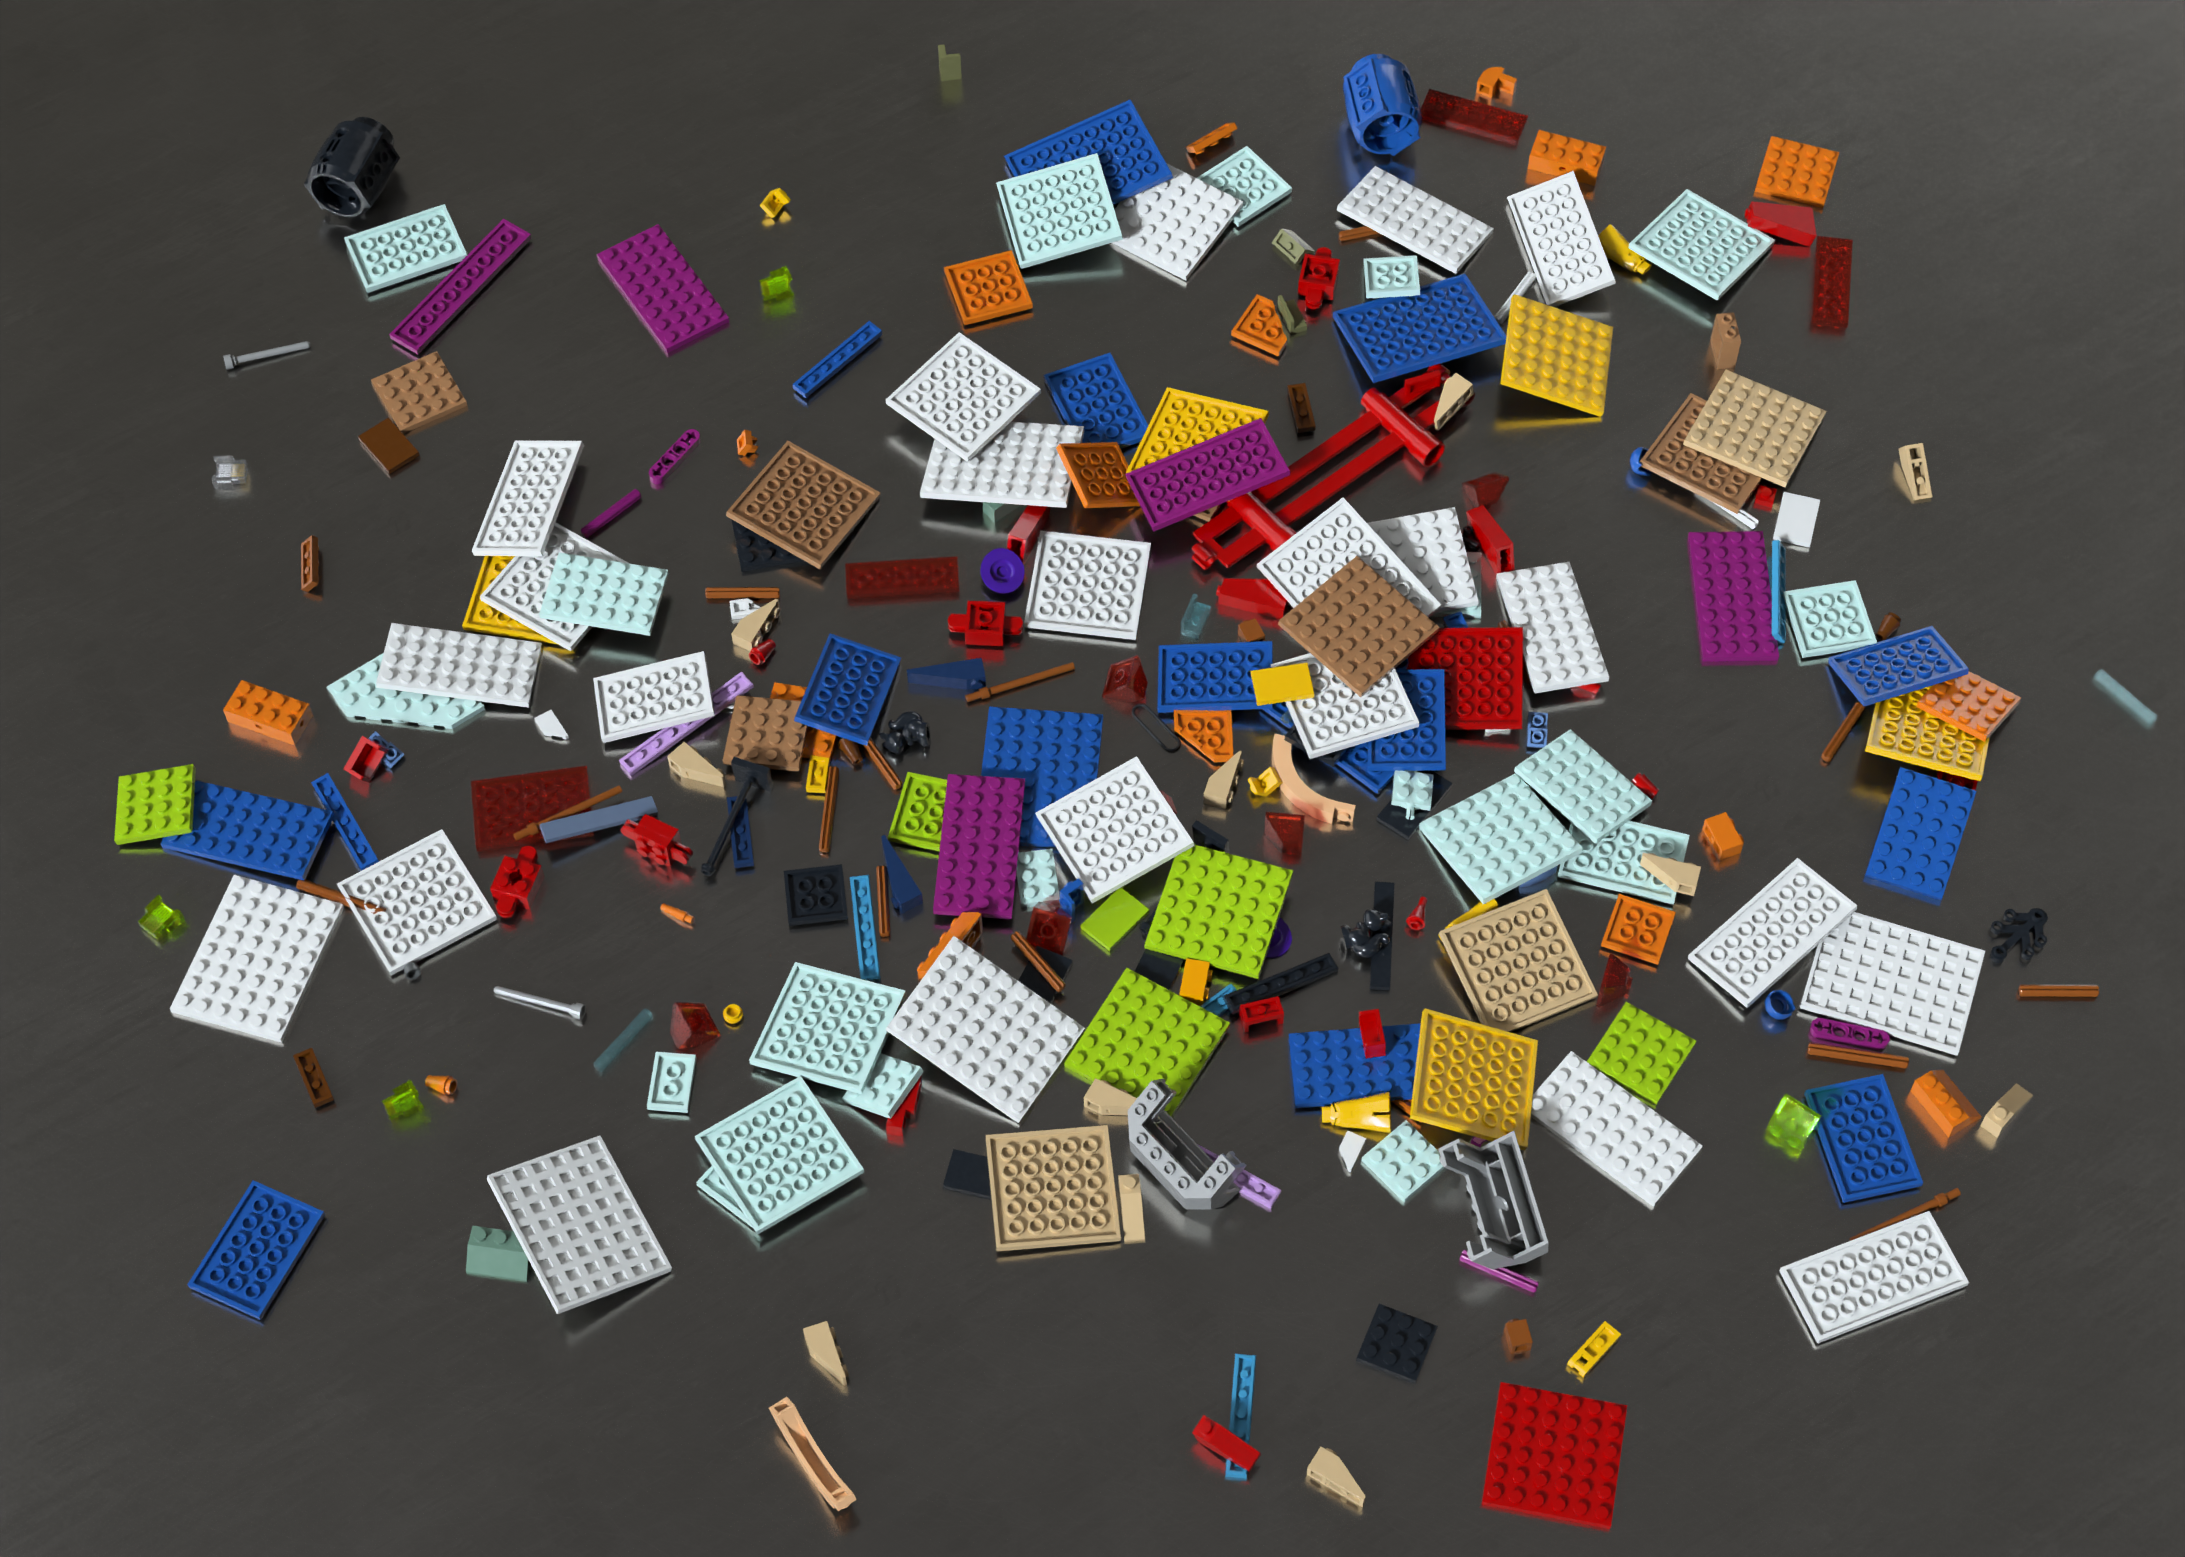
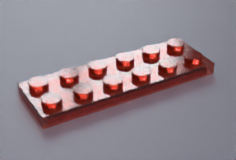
M1429 89L1421 107V117L1424 120L1518 145L1528 121L1527 115Z
M1817 236L1811 324L1848 327L1853 240Z
M957 556L845 563L847 599L959 592Z

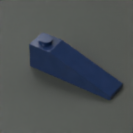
M982 658L907 669L908 683L966 690L986 687Z
M882 835V848L892 892L891 901L894 907L899 908L903 914L923 903L922 893L886 836Z

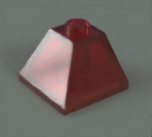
M1493 472L1463 482L1462 486L1474 507L1477 508L1483 505L1486 509H1489L1491 505L1498 502L1509 481V477Z
M1133 656L1110 665L1102 694L1103 698L1127 703L1144 699L1148 681L1138 656Z
M1266 812L1264 835L1281 853L1302 855L1305 815Z
M1039 901L1033 907L1026 937L1027 941L1034 947L1040 946L1063 955L1072 917L1058 906Z
M1614 954L1609 955L1596 1004L1598 1007L1624 996L1626 988L1630 989L1633 980V977H1629L1631 969Z
M675 1002L673 1004L670 1034L678 1049H694L721 1035L704 1003Z

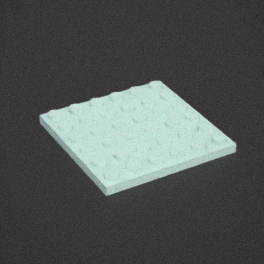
M1097 153L996 183L1021 269L1123 240Z
M1686 189L1630 242L1628 248L1718 301L1774 245L1775 240L1757 229L1748 227L1747 223Z
M1516 773L1419 823V829L1482 904L1582 853V846Z
M795 962L749 1059L750 1064L796 1077L801 1076L803 1079L862 1094L888 1038L889 1032L885 1029L900 1010L906 997V991Z
M801 1076L695 1136V1140L757 1235L864 1173L863 1167Z

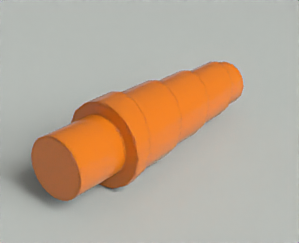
M665 903L660 907L661 910L681 920L683 923L693 924L695 920L694 916L689 915L684 910Z

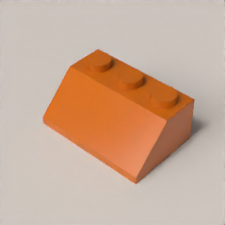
M1931 1070L1914 1081L1910 1091L1948 1138L1982 1117L1944 1070Z

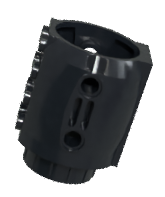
M358 117L353 121L339 123L319 149L304 182L305 187L321 209H326L343 217H356L367 212L382 193L393 169L400 159V156L394 149L393 135L382 123L368 117Z

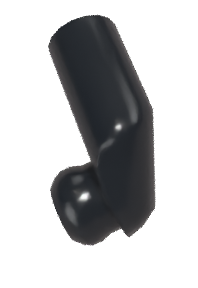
M1465 526L1462 531L1464 545L1478 551L1481 543L1474 540L1473 528Z

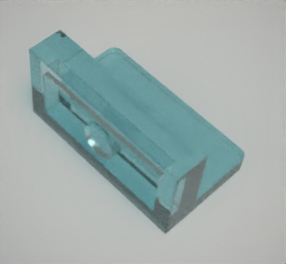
M1193 593L1181 620L1180 634L1198 640L1211 612V606L1197 602V594Z

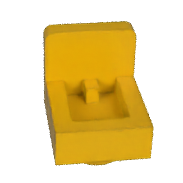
M778 188L769 192L760 204V207L770 218H773L783 205L788 204L791 199L784 190Z
M1269 767L1257 778H1248L1251 791L1256 795L1265 797L1282 784L1274 767Z

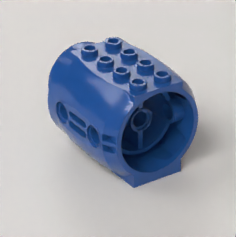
M1372 54L1358 60L1352 67L1351 72L1343 77L1345 107L1351 130L1356 141L1366 150L1376 154H1391L1395 156L1421 138L1419 132L1422 125L1421 108L1410 72L1403 63L1384 54Z

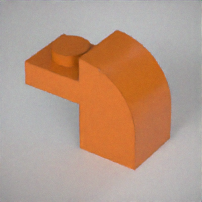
M1488 68L1477 81L1476 93L1492 98L1498 89L1513 95L1516 91L1517 79L1504 74L1505 68Z

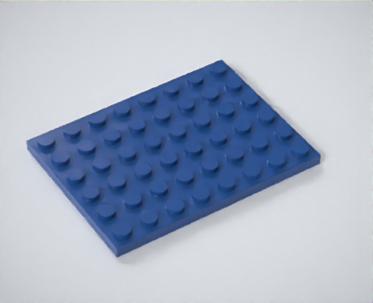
M1131 100L1004 156L1013 176L1017 177L1097 153L1113 205L1173 178L1169 167Z
M1466 274L1420 286V295L1383 297L1333 312L1335 322L1373 383L1498 347L1506 343V334Z
M989 707L981 776L1025 779L1019 846L1056 848L1035 813L1098 778L1103 714Z

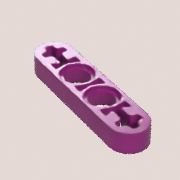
M689 429L684 432L650 468L649 477L652 483H663L695 450L701 441L697 430ZM678 448L685 449L683 453L676 452ZM667 460L674 461L672 465L664 464V462Z
M1824 1018L1814 1019L1810 1026V1033L1815 1038L1878 1051L1886 1049L1890 1041L1888 1033L1883 1030ZM1818 1025L1821 1026V1031H1818ZM1840 1028L1844 1030L1845 1035L1838 1036L1834 1030ZM1857 1032L1863 1033L1865 1039L1858 1040L1854 1034ZM1878 1037L1882 1038V1043H1878Z

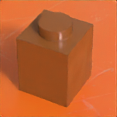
M1256 618L1245 620L1238 625V636L1242 642L1265 641V634Z
M1516 1318L1509 1320L1505 1324L1504 1334L1510 1354L1531 1350L1533 1341L1526 1319L1520 1320Z

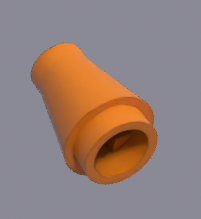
M428 1075L425 1080V1086L447 1096L455 1093L457 1080L452 1076Z

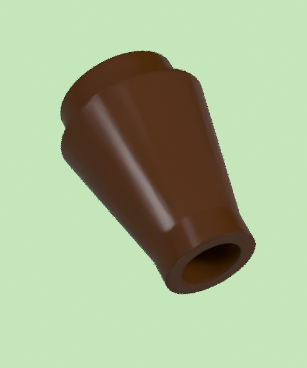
M1892 612L1884 615L1876 637L1882 641L1886 640L1900 627L1901 618Z
M845 738L839 741V748L853 765L863 760L857 742Z

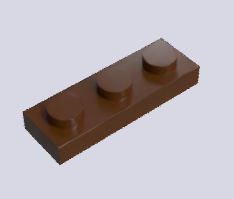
M1306 384L1287 385L1297 433L1315 431L1316 425Z
M309 1048L293 1055L314 1107L316 1108L333 1101L334 1098L313 1049Z

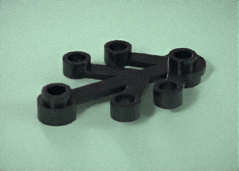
M2033 908L2029 913H2016L2013 909H2007L2003 915V919L2006 922L2010 923L2014 920L2027 922L2024 925H2003L2000 921H1994L1990 927L1993 934L2014 933L2001 946L1992 948L1990 959L1995 963L2004 962L2007 957V951L2020 939L2022 940L2023 949L2021 952L2022 958L2025 960L2032 959L2035 952L2031 947L2029 931L2033 927L2036 935L2034 945L2038 948H2043L2047 943V937L2043 933V925L2046 924L2048 916L2040 908ZM2025 951L2030 952L2031 955L2025 954Z

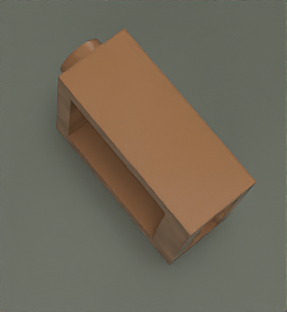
M1734 312L1716 314L1710 342L1717 369L1735 368L1741 338Z

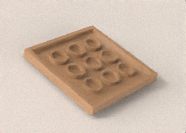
M437 351L371 379L374 389L393 422L403 434L468 406Z
M737 695L724 751L723 764L731 765L733 757H737L770 769L800 771L808 731L807 725L794 721L801 701Z

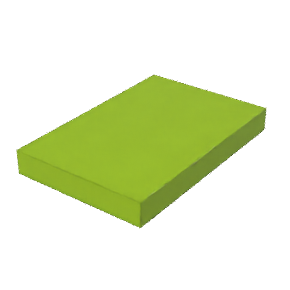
M1119 888L1080 927L1108 951H1111L1149 914V909L1123 888Z

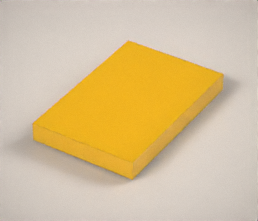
M1308 663L1251 671L1257 706L1314 698Z

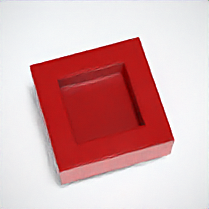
M1759 485L1754 503L1772 508L1777 489Z

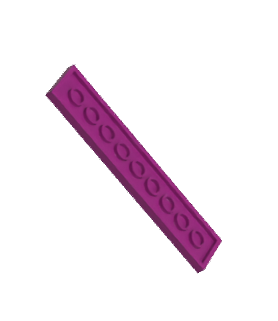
M503 218L389 334L390 339L418 355L532 239L531 234Z

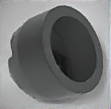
M409 962L404 967L407 979L413 980L421 975V970L417 963Z

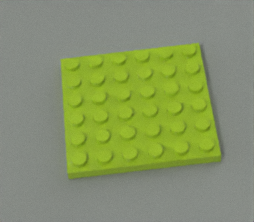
M1194 845V847L1174 858L1144 944L1145 949L1182 959L1188 958L1210 962L1212 967L1259 979L1294 874L1293 870Z
M1126 967L1065 1061L1064 1066L1092 1082L1095 1078L1100 1081L1105 1080L1117 1089L1126 1090L1135 1098L1140 1096L1151 1081L1164 1079L1165 1083L1177 1092L1164 1108L1173 1117L1229 1029L1230 1022Z

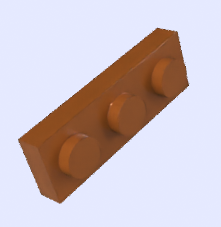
M313 535L301 543V590L309 592L319 584L318 537Z

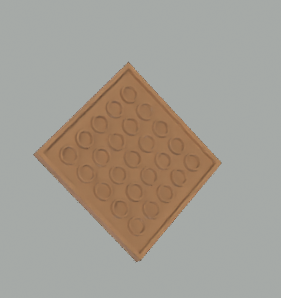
M1690 393L1640 460L1641 467L1738 514L1763 478L1683 445L1686 436L1707 402Z
M787 441L729 508L726 516L816 568L821 569L880 498V492Z
M1358 556L1353 558L1278 622V625L1359 697H1362L1394 668L1435 635L1440 628Z

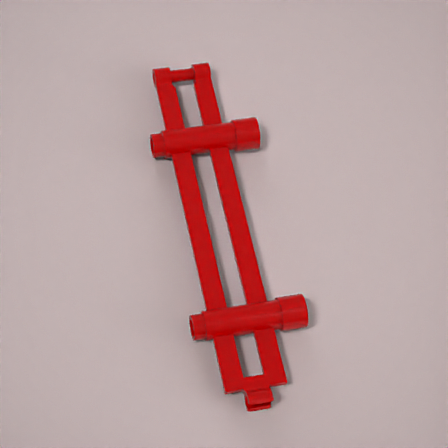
M1441 363L1430 366L1424 374L1439 370L1441 373V384L1444 385L1446 380L1451 377L1449 375L1450 371ZM1403 387L1390 397L1376 388L1369 389L1361 399V405L1366 408L1367 413L1288 466L1290 470L1289 476L1227 501L1226 503H1228L1229 508L1195 530L1193 536L1200 543L1192 546V550L1195 552L1192 555V559L1204 570L1210 568L1217 559L1226 568H1230L1265 542L1272 551L1276 550L1297 533L1288 526L1403 446L1424 467L1432 466L1441 458L1445 451V445L1428 431L1429 428L1435 425L1434 418L1440 400L1414 418H1411L1403 409L1432 389L1406 396ZM1475 393L1463 404L1462 407L1468 406L1473 401ZM1379 425H1382L1391 433L1277 513L1273 514L1265 506L1269 501ZM1242 520L1252 529L1225 549L1214 540Z

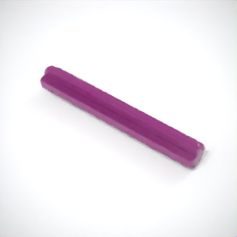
M637 489L632 490L581 528V534L588 538L642 497L641 493Z
M1466 1249L1460 1255V1261L1534 1293L1538 1288L1539 1282L1507 1267L1492 1270L1472 1262L1467 1255Z

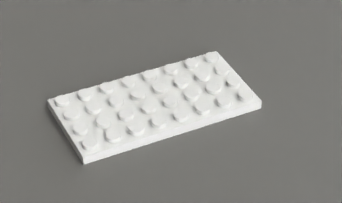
M1376 166L1337 206V211L1455 274L1493 234L1494 228Z
M1574 171L1507 197L1547 305L1556 307L1616 284Z
M582 441L514 442L472 548L474 556H543L584 448Z
M1570 562L1497 573L1496 579L1512 627H1523V661L1534 693L1609 681V674Z
M391 623L376 681V688L529 708L542 643Z
M1797 858L1688 955V959L1748 1008L1855 912L1857 905Z
M1572 1051L1532 1097L1531 1117L1653 1207L1703 1148L1700 1143Z
M1930 1211L1783 1266L1779 1270L1817 1343L1940 1297L1969 1284Z

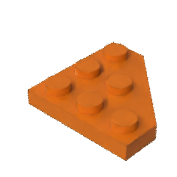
M1257 294L1231 331V336L1279 357L1287 345V337L1283 332L1282 324L1275 311L1273 301Z
M1174 710V730L1213 762H1227L1233 757L1231 710Z

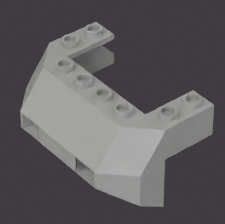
M1164 1079L1151 1081L1128 1109L1131 1152L1185 1209H1215L1224 1206L1240 1191L1233 1181L1247 1165L1241 1163L1233 1151L1228 1152L1226 1156L1222 1153L1214 1162L1164 1110L1177 1092L1172 1090L1165 1083Z
M1514 1131L1482 1147H1477L1464 1140L1457 1139L1438 1149L1440 1153L1439 1160L1442 1166L1465 1176L1467 1181L1466 1188L1472 1198L1471 1205L1477 1215V1225L1482 1232L1480 1238L1483 1245L1481 1246L1471 1241L1466 1242L1468 1248L1467 1255L1472 1262L1494 1270L1527 1263L1548 1253V1239Z

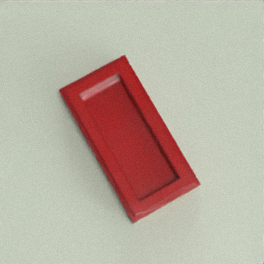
M1440 371L1405 379L1404 392L1406 396L1440 387Z

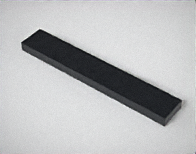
M1375 882L1373 909L1381 913H1387L1389 915L1387 920H1390L1391 924L1372 932V937L1378 933H1385L1390 939L1388 944L1382 943L1380 951L1371 957L1370 989L1390 991L1395 883Z
M1327 953L1226 994L1223 1000L1231 1014L1234 1015L1239 1013L1240 1005L1280 996L1336 973L1339 968L1330 953Z

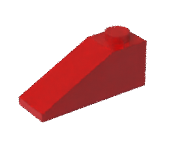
M1203 1415L1192 1432L1199 1443L1249 1472L1261 1456L1259 1451L1205 1415Z

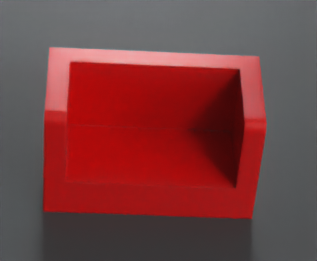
M362 736L346 763L344 770L358 779L370 783L389 749L370 738Z
M1279 996L1240 1005L1239 1017L1244 1033L1249 1032V1025L1278 1019L1279 1025L1283 1024L1284 1011Z
M1379 1009L1360 1011L1359 1027L1365 1058L1386 1056V1043Z

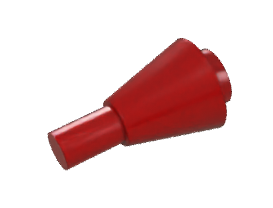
M1420 897L1418 905L1406 919L1407 925L1414 930H1420L1425 927V907L1428 901L1426 897Z

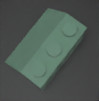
M472 1226L467 1247L466 1273L528 1282L532 1265L514 1231Z

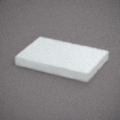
M1784 492L1773 540L1810 548L1820 500Z

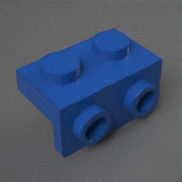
M1079 878L1068 882L1060 890L1059 911L1071 923L1075 921V908L1084 903V886Z

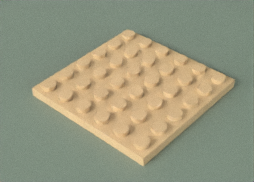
M1725 370L1686 436L1683 445L1786 487L1827 411Z
M1547 889L1439 932V936L1482 1025L1512 1032L1598 996Z
M1108 1125L986 1135L997 1251L1121 1241Z

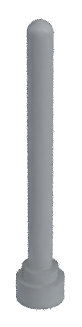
M305 341L236 357L230 354L223 355L228 370L234 368L233 366H237L238 363L307 349L311 344Z
M500 986L494 988L496 994L565 1011L572 1015L573 1018L579 1020L583 1019L586 1012V1005L577 1002L570 1005Z

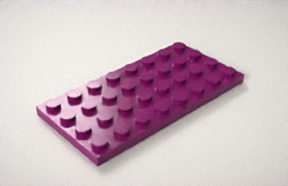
M659 224L597 254L600 263L667 353L729 322L727 314Z
M1260 418L1125 475L1154 532L1290 475V470L1263 420Z
M1763 531L1689 532L1688 544L1702 662L1778 661V643L1772 636V597Z
M948 774L933 914L960 916L962 912H979L982 917L1012 919L1025 779Z

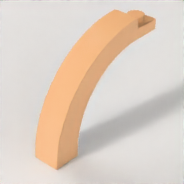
M1274 734L1272 767L1276 769L1282 781L1279 787L1289 801L1304 813L1323 822L1332 824L1333 818H1338L1341 821H1353L1356 805L1328 799L1310 789L1301 780L1294 768L1291 756L1292 744L1284 740V735Z
M785 1397L769 1407L772 1416L795 1456L831 1507L840 1511L856 1501L854 1493L837 1475L817 1446L790 1399Z

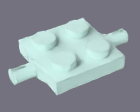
M1394 771L1391 805L1407 809L1406 819L1409 820V817L1410 820L1414 819V810L1430 811L1433 775L1418 771Z

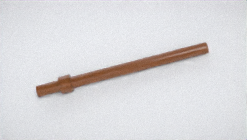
M1071 662L990 688L983 687L977 692L965 695L967 702L980 698L983 700L989 698L990 695L1074 670L1075 666Z
M618 785L538 823L533 822L526 825L527 828L514 833L513 836L516 841L528 835L533 836L541 830V823L574 815L622 793V789Z
M1955 1188L1945 1194H1937L1934 1196V1199L1849 1238V1240L1857 1239L1912 1218L1937 1206L1942 1207L1948 1204L1949 1200L1960 1196L1961 1192L1958 1188Z

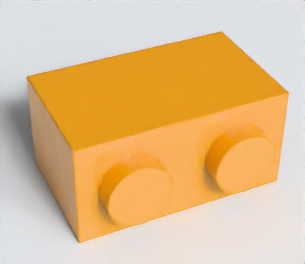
M1186 958L1179 996L1198 1006L1204 1003V999H1208L1210 988L1207 987V982L1212 981L1213 970H1210V962Z

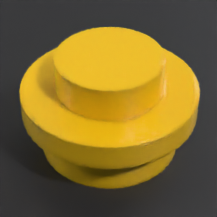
M730 1004L724 1009L723 1017L728 1023H738L743 1018V1010L736 1004Z

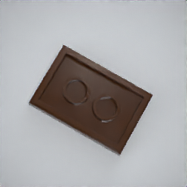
M389 418L358 436L359 441L388 474L393 473L420 456L418 450Z

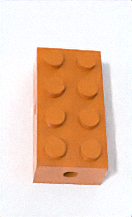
M1539 130L1529 156L1528 169L1558 177L1574 171L1577 182L1595 186L1604 162L1606 146Z
M243 680L240 681L223 709L229 723L296 746L313 717L308 703Z

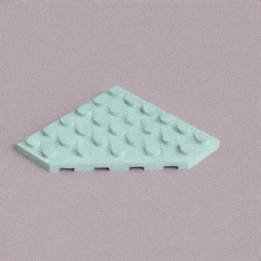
M384 653L326 687L347 717L355 718V716H361L370 720L381 721V719H387L396 723L408 724V722L418 723L421 726L434 727V725L444 726L446 729H454L485 710L481 701L376 688V681Z

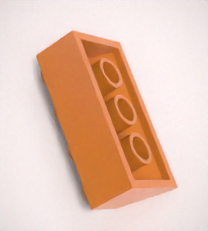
M962 912L959 917L954 918L951 928L940 937L939 944L930 950L926 961H922L917 968L919 981L922 980L953 936L972 948L983 933L981 913Z

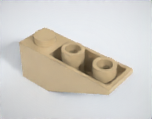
M774 599L741 619L731 634L733 644L748 651L761 644L764 634L769 632L773 620L778 618L780 614L779 600Z
M683 742L667 756L669 766L682 777L721 787L726 786L723 771L713 767L707 757L699 755L694 746H689Z
M1238 751L1209 777L1204 792L1203 804L1226 809L1228 802H1232L1234 795L1232 789L1233 786L1237 787L1239 780L1237 773L1238 770L1242 771L1244 760L1241 759L1242 751Z
M1653 853L1642 854L1640 865L1674 892L1694 896L1700 874V866H1696L1693 863L1680 862L1673 858L1659 857Z
M1095 1078L1084 1096V1107L1101 1115H1128V1109L1137 1098L1131 1096L1124 1089H1117L1105 1080L1100 1081Z
M827 1321L803 1328L810 1355L843 1386L847 1385L846 1377H849L846 1364L841 1365L840 1358H843L840 1346H835L834 1340L837 1339L834 1328H829Z

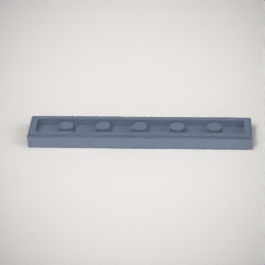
M652 796L541 823L540 829L545 843L625 824L628 819L631 821L641 820L644 814L651 817L657 816L658 810Z

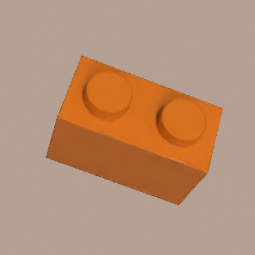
M1726 812L1705 819L1702 829L1719 860L1741 853L1744 839L1741 834H1738L1733 819L1729 818Z

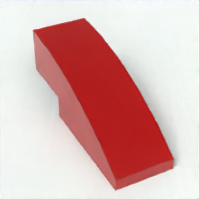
M922 1075L892 1118H888L886 1123L887 1134L903 1136L907 1118L915 1119L922 1088Z

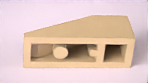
M1457 373L1449 377L1444 384L1434 418L1437 431L1474 394L1473 384Z
M1923 443L1899 448L1901 466L1913 500L1932 498Z
M2016 1083L1985 1115L1981 1127L1998 1138L2033 1095Z
M1139 1174L1118 1175L1124 1242L1145 1241Z
M1320 1447L1307 1468V1475L1363 1507L1366 1496L1340 1457L1332 1449Z

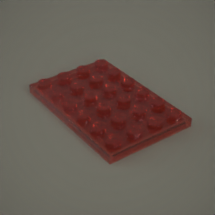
M587 766L471 781L477 851L545 842L541 830L533 836L528 835L517 841L513 834L527 828L526 825L533 822L538 823L590 799ZM591 807L582 810L574 815L591 811ZM594 831L565 839L594 836Z

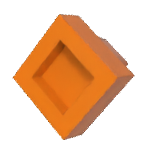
M744 430L737 439L738 455L745 456L747 453H755L758 449V446L753 445L757 442V438L752 436L749 430Z

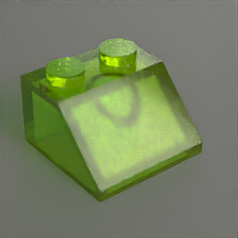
M1786 1093L1772 1115L1767 1129L1774 1136L1781 1137L1787 1141L1791 1147L1802 1151L1814 1135L1821 1115Z

